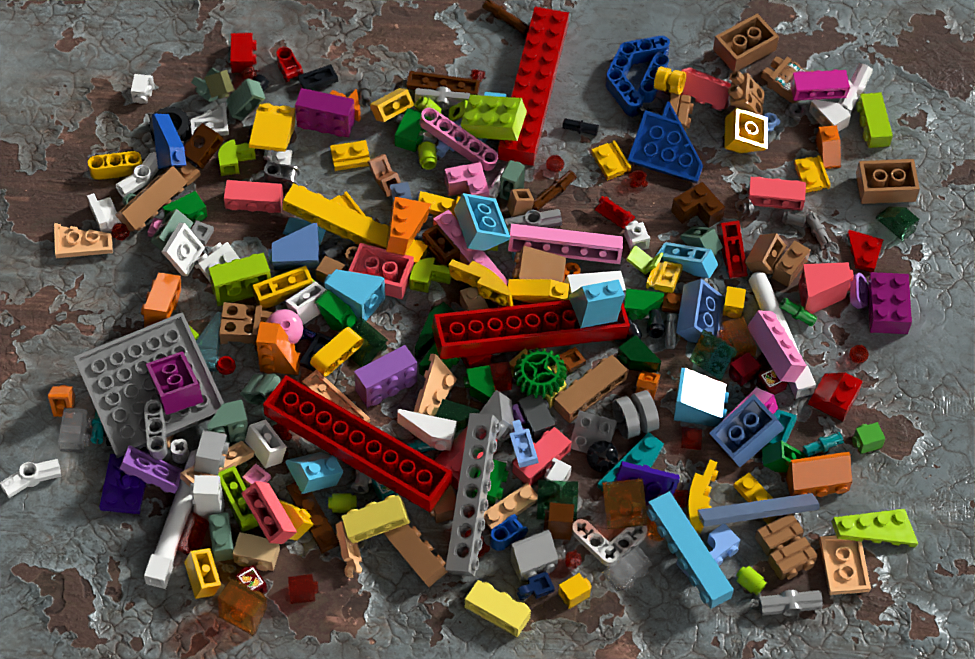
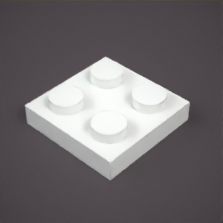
M179 223L163 248L162 253L182 276H188L205 247L185 223Z

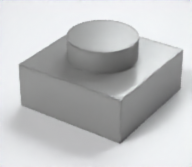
M196 220L191 231L202 244L206 245L214 232V228Z

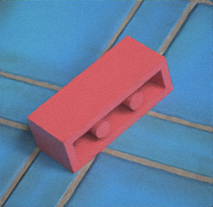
M750 177L748 198L754 206L803 211L806 182L781 180L779 178Z
M226 181L224 194L225 209L281 213L283 199L282 184Z
M556 427L550 431L547 430L537 443H533L539 463L519 468L517 458H515L512 473L524 484L528 483L532 486L546 473L548 468L552 467L553 458L561 460L571 451L572 442Z
M255 481L241 493L269 543L284 544L297 533L269 483Z

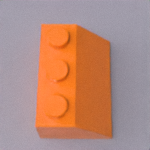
M850 452L791 460L786 476L790 496L813 493L814 496L824 497L832 493L843 494L849 491L852 484Z

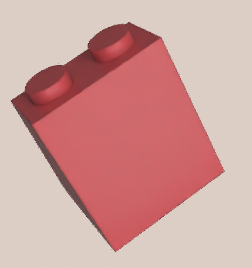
M849 262L803 264L798 287L801 305L806 311L813 314L846 299L847 292L850 291L851 287L850 282L854 278Z

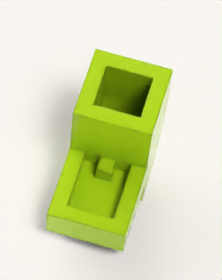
M235 139L224 143L218 153L221 176L240 174L238 162L256 159L255 148H249V143L235 145Z
M424 258L418 261L410 275V289L428 293L431 281L450 284L452 277L450 276L449 267L435 265V258Z

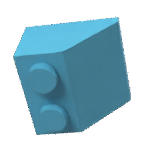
M323 452L288 459L285 462L302 494L337 486L343 474V470L336 457Z

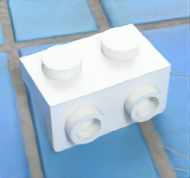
M219 242L211 248L213 251L207 256L205 253L197 259L198 263L194 267L196 269L199 268L210 283L209 267L240 259L228 242L223 245Z

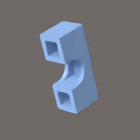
M721 524L710 532L707 543L713 549L710 554L718 566L722 564L724 558L727 556L732 557L739 550L740 539L726 524ZM677 559L676 565L681 569ZM682 570V572L689 578V575L686 572V570Z

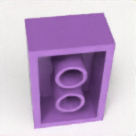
M406 345L354 371L355 390L366 407L377 405L383 399L395 396L400 390L410 388L417 382V361Z

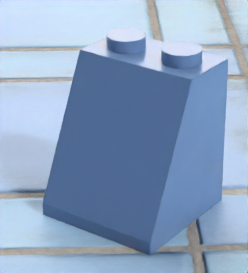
M312 223L272 243V249H268L270 264H273L274 270L297 269L305 265L307 269H316L318 267L319 231L317 223Z

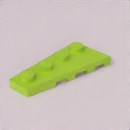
M905 509L834 517L831 520L837 539L861 542L863 540H871L872 543L889 542L891 545L907 544L909 547H916L918 545Z

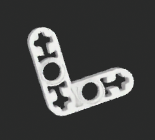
M578 519L573 523L572 534L602 564L610 567L617 564L646 538L647 526L641 521H635L609 542L588 521ZM578 527H579V528L585 527V531H584V532H583L582 530L578 532L577 530H578ZM635 529H641V534L639 532L636 533L632 539L631 536L634 534ZM598 539L601 544L598 547H594L590 544V540ZM620 540H627L629 546L622 548L618 542ZM614 548H615V549H616V552L613 554V559L610 558V557L607 559V558H606V553H607L608 555H611V554L614 552Z

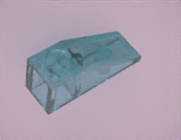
M221 312L215 314L196 340L210 372L217 371Z

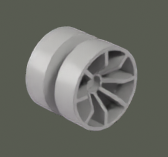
M647 390L632 394L631 400L628 396L613 400L614 418L624 439L640 435V429L644 433L659 429L657 408Z

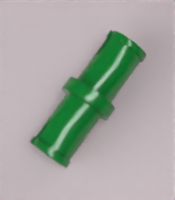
M784 298L780 302L779 308L791 314L795 320L799 319L810 327L815 324L817 316L806 311L802 305H797L788 300V298Z

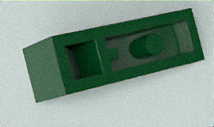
M444 301L440 305L434 306L427 317L415 345L416 359H419L435 344L432 330L434 314L455 312Z

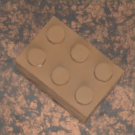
M757 13L716 35L713 50L735 72L774 52L777 49L779 36Z
M914 159L859 161L856 178L861 204L916 202L920 188Z

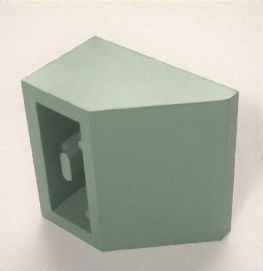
M242 399L222 404L207 425L208 431L227 434V443L245 441L248 421Z

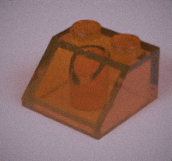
M643 479L602 483L607 529L647 525Z
M231 579L218 596L219 618L254 637L266 612L267 598L261 592L251 590L243 582Z

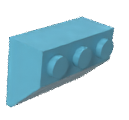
M462 194L454 211L467 248L485 251L510 239L496 199Z

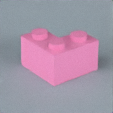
M481 162L445 169V184L449 196L467 193L489 198V188Z

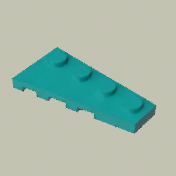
M648 432L598 483L597 487L610 497L609 491L621 462L624 461L641 466L648 465L651 468L663 449L664 443ZM610 497L627 511L631 506V501Z

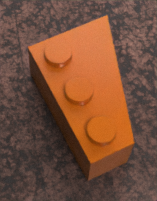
M400 197L394 198L390 214L386 252L400 255L406 254L415 236L420 232L422 225L428 219L431 203Z
M158 273L156 280L153 279L151 292L148 291L146 304L143 303L141 308V315H144V328L169 318L172 311L176 310L181 293V276Z

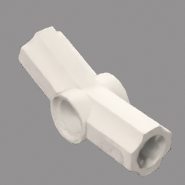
M858 64L851 80H849L850 89L847 97L840 98L838 102L850 114L856 102L859 101L860 94H864L866 84L873 72V69L866 64Z
M156 152L150 153L144 162L134 169L133 174L116 184V189L123 198L129 193L144 189L152 181V178L159 170Z
M58 459L37 464L32 462L23 463L19 471L0 482V487L5 495L11 498L26 487L36 486L40 481L61 477Z

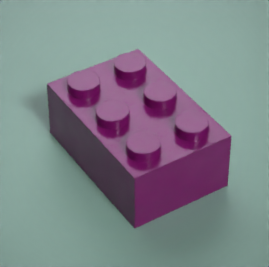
M301 88L295 104L297 127L349 138L355 122L354 99Z
M871 272L867 283L870 333L908 334L912 324L909 274Z

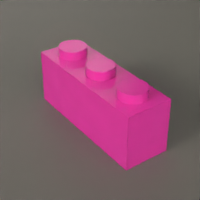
M846 70L793 72L790 81L794 101L846 98L850 89Z

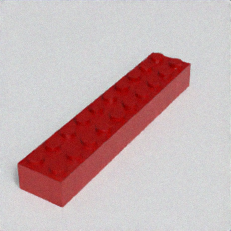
M534 7L511 96L512 98H522L527 112L518 141L500 140L498 160H512L534 166L568 29L569 12Z
M570 300L434 314L432 324L440 359L626 339L630 328L624 303H622L616 322L580 328Z
M285 375L263 403L264 415L428 512L432 511L452 483L451 470Z

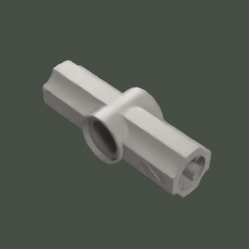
M438 87L436 90L416 88L415 103L422 96L429 97L441 108V111H445L464 100L468 101L470 93L451 92L447 87Z
M559 209L543 212L530 210L525 215L504 218L509 235L511 224L545 228L562 225Z
M786 590L780 593V595L759 597L758 607L761 616L782 613L785 616H795L801 613V611L822 609L823 599L819 590L799 593L796 590Z

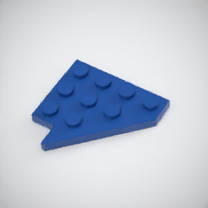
M667 101L663 115L645 110L628 157V162L697 184L703 164L671 103Z

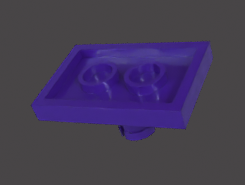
M110 454L99 508L101 511L140 514L146 483L141 478L128 475L119 469L124 456L116 458L115 454Z
M622 461L609 495L610 497L648 505L649 501L669 491L673 496L680 477L677 474L650 468L648 465L641 466Z

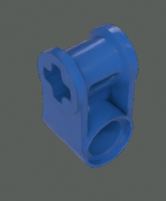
M516 514L509 516L505 521L492 529L490 535V546L492 549L502 551L527 534L528 528L523 527L517 520ZM496 537H502L503 539L498 540Z

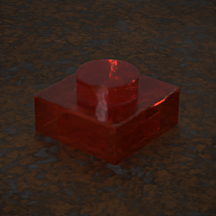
M683 427L681 448L701 450L702 429Z

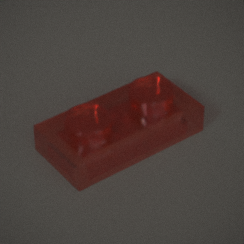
M194 512L190 513L177 550L186 555H189L191 551L200 550L209 521Z

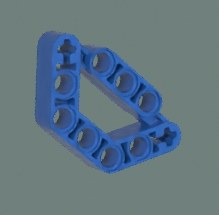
M655 36L622 43L607 71L606 88L628 116H637L639 114L637 112L638 107L642 106L643 103L652 102L658 93V90L654 88L656 72L659 67L668 68L670 40L666 36ZM651 61L640 87L636 91L626 76L633 64Z

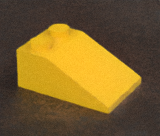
M259 104L254 119L249 148L285 152L295 129V108H290L287 105Z

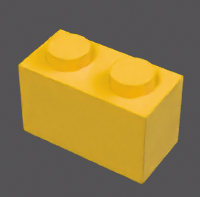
M398 88L370 104L376 121L382 122L406 111L407 108L415 106L408 89Z
M210 548L191 551L184 563L195 599L214 596L221 583Z

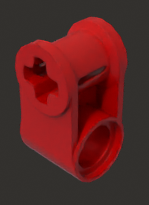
M281 47L277 50V66L286 82L304 74L300 63L290 48Z

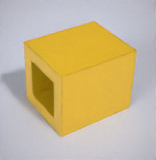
M727 286L722 315L730 318L742 317L746 289Z
M578 573L559 584L558 594L570 609L590 597L591 584L587 578H583Z

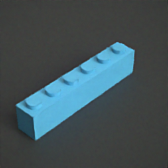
M669 491L649 501L647 509L649 519L656 523L658 533L667 540L670 552L676 554L681 569L686 570L690 583L699 590L703 603H707L711 609L731 599L734 589L671 492Z

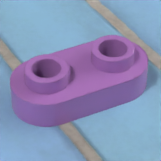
M857 273L854 274L853 281L850 282V303L857 309H861L868 305V284L864 275Z

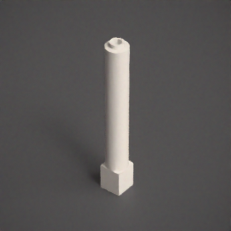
M761 272L753 273L749 279V284L760 310L772 311L776 315V318L799 353L767 275ZM808 365L796 382H788L795 399L813 395L816 383Z
M198 449L190 452L184 470L195 465ZM180 480L155 553L151 555L145 571L144 578L147 585L166 589L173 570L172 563L193 506L190 487L183 480Z

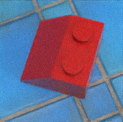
M846 372L825 373L808 405L844 421L860 392L863 381Z

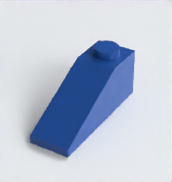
M152 114L158 169H166L170 166L175 168L185 166L184 146L169 114Z

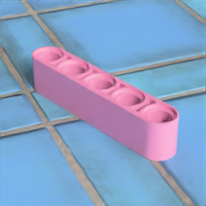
M425 108L422 111L419 124L424 130L471 162H481L483 170L490 171L494 169L498 160V154L495 150L435 109ZM424 117H430L432 121H428ZM440 127H445L448 131H442ZM455 137L461 138L462 141H456ZM470 148H476L477 152L471 151ZM485 158H490L493 162H487Z

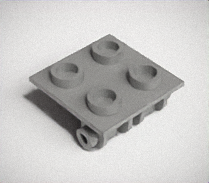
M579 410L570 440L572 442L571 449L587 453L589 447L597 441H608L611 443L617 421ZM606 449L602 453L596 451L595 453L599 457L606 459V452L608 449Z

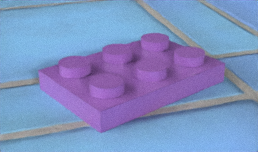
M130 445L124 454L119 468L128 475L139 477L145 483L154 484L163 491L174 494L181 480L180 472L183 471V469L163 460H155L150 454Z

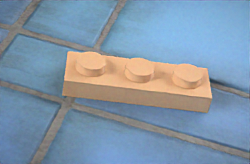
M526 483L485 511V525L492 531L494 527L505 521L509 516L513 514L519 515L539 501L540 497Z

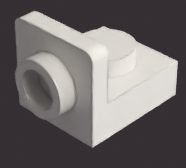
M265 150L264 160H267V163L275 162L291 165L292 150H286L285 152Z

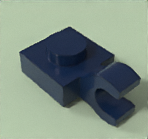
M546 571L528 578V585L519 587L517 596L520 601L527 599L532 594L537 599L553 593L555 587Z

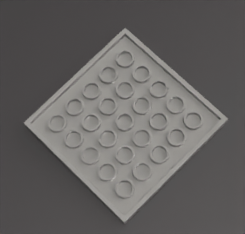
M183 312L74 356L76 365L116 458L124 456L129 445L137 449L147 446L144 406L149 400H160L147 370L146 363L183 351L202 393L204 402L179 410L176 413L165 414L166 438L212 419L221 405L224 404ZM154 409L150 413L154 414L157 413L159 410ZM155 427L152 429V432H157L160 428Z

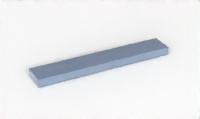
M813 493L699 509L698 517L703 526L706 527L819 510V502Z

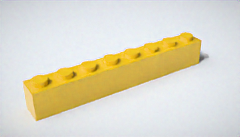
M294 183L283 199V210L310 223H317L319 227L344 239H350L357 245L363 243L386 249L389 226L386 224H380L371 217H365L354 209H348L336 201L326 199L323 195L311 192L306 187L298 186ZM414 239L405 255L414 257L415 265L425 258L428 245Z

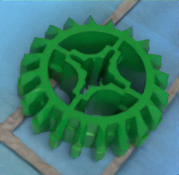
M536 348L535 352L528 350L527 355L522 353L521 359L516 361L514 379L516 380V385L521 386L520 390L522 392L527 391L528 396L534 394L535 398L538 395H542L544 399L546 394L552 397L553 391L558 393L560 387L564 386L567 369L564 366V361L560 360L559 354L553 356L552 350L547 353L545 348L542 351ZM548 366L554 370L555 374L552 373V370L548 369ZM525 372L528 373V376L532 377V380L526 376Z

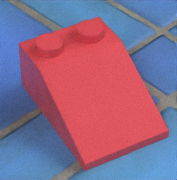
M360 243L349 271L383 277L385 279V295L403 300L414 267V257L386 252V249Z

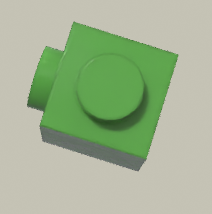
M878 422L869 425L863 424L856 428L852 442L854 447L858 448L860 454L882 448L885 436Z

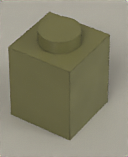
M227 70L204 77L211 98L218 96L219 99L229 96L228 92L234 91Z

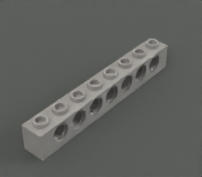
M469 414L445 569L453 575L475 576V572L479 568L478 553L482 548L481 533L485 528L484 513L488 508L487 493L491 489L490 473L494 469L493 453L497 449L496 433L500 429V423L493 414ZM486 432V436L480 439L481 434ZM483 452V456L477 459V455ZM480 471V475L474 478L475 473ZM477 490V495L471 498V494ZM474 510V515L468 518L469 512ZM471 530L470 536L465 538V533ZM468 549V554L462 557V553Z

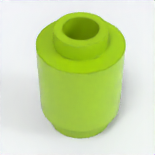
M422 96L415 103L417 111L422 112L425 108H433L439 113L441 112V108L429 97Z
M429 141L422 142L417 148L419 163L423 169H433L438 161L436 146Z
M332 493V497H328V509H332V513H347L350 510L357 509V495H352V493Z
M743 566L736 574L738 577L736 582L751 594L758 595L767 584L764 581V577L750 566L747 568Z

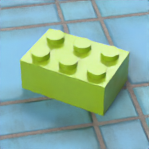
M470 95L461 121V127L476 138L518 141L527 111L522 98Z
M264 252L252 254L242 259H234L224 264H216L208 268L211 288L217 306L223 305L224 302L232 303L253 297V285L271 278Z

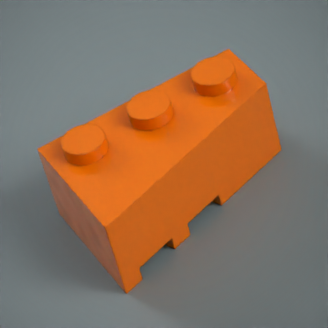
M260 322L256 345L260 371L268 374L299 375L302 355L300 352H296L294 343L291 344L288 341L289 336L278 323Z

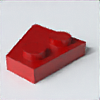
M848 230L847 238L850 240V249L854 256L855 268L874 272L884 239Z

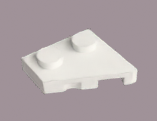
M226 103L220 104V108L214 111L208 110L203 115L190 120L192 136L194 130L202 123L220 136L229 135Z

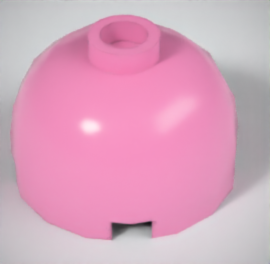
M287 309L277 310L266 320L269 323L280 324L289 336L288 341L291 344L294 343L295 345L301 339L303 324L295 312Z

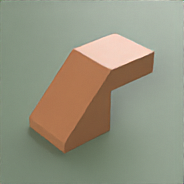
M382 154L367 162L374 179L386 197H389L390 185L401 183L398 173L392 171L386 154Z

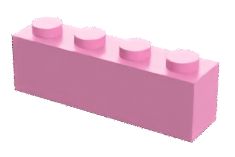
M758 310L748 324V330L779 380L796 382L807 365L776 318V315L772 311Z

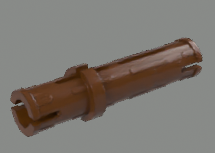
M485 0L482 8L492 13L494 18L504 21L523 35L528 33L530 25L509 13L502 5L499 6L492 0Z
M569 170L560 179L554 180L548 189L534 199L532 210L539 211L557 194L563 193L566 187L577 179L575 173Z

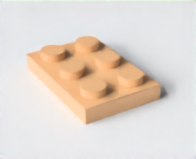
M836 535L820 536L819 542L829 595L870 592L871 586L862 542L837 539Z

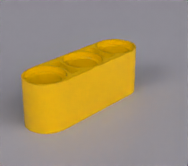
M136 151L96 155L88 160L90 175L96 180L130 176L134 173V169L142 164L141 155Z
M347 327L312 357L310 364L326 377L361 347L364 340L350 327Z

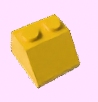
M735 108L725 117L724 149L737 153L766 150L768 118Z

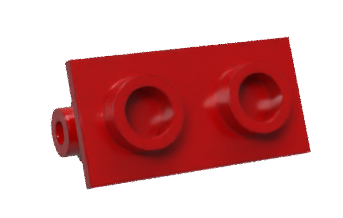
M602 196L599 199L600 204L595 209L596 212L624 230L625 226L635 219V216L630 211L627 212L609 200L607 196Z

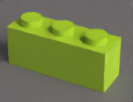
M882 92L860 94L859 101L856 102V111L860 113L859 121L860 126L864 129V141H867L868 148L890 147L893 135Z
M232 466L219 472L217 476H220L222 493L242 533L259 526L241 494L246 490V487L236 467Z

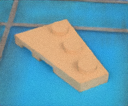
M54 223L56 258L113 253L111 233L95 230L84 231L79 230L77 227L70 226L68 228Z
M430 354L429 370L425 371L424 378L426 380L424 387L419 391L413 412L435 416L457 378L437 354Z

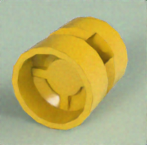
M659 67L654 79V88L661 91L669 90L670 93L680 95L685 86L686 73L679 70L672 72L670 68Z

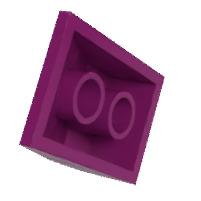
M183 351L146 363L147 370L166 415L204 402L199 383Z

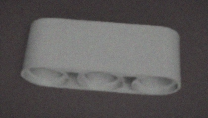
M152 399L147 401L144 406L147 447L153 459L161 460L167 455L165 414L160 401ZM154 409H158V410H159L157 413H154V414H151V413H150V412H151L152 410H154ZM153 428H160L157 432H152ZM155 446H162L159 450H153Z

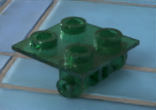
M362 317L351 328L364 340L361 347L349 357L360 367L371 363L379 351L384 352L388 348L386 345L388 339Z
M703 329L689 361L722 380L732 357L734 358L738 351L735 347L728 345L726 341H722L720 337L717 338L712 332Z
M538 480L537 519H545V510H549L550 502L574 504L573 521H576L578 481Z

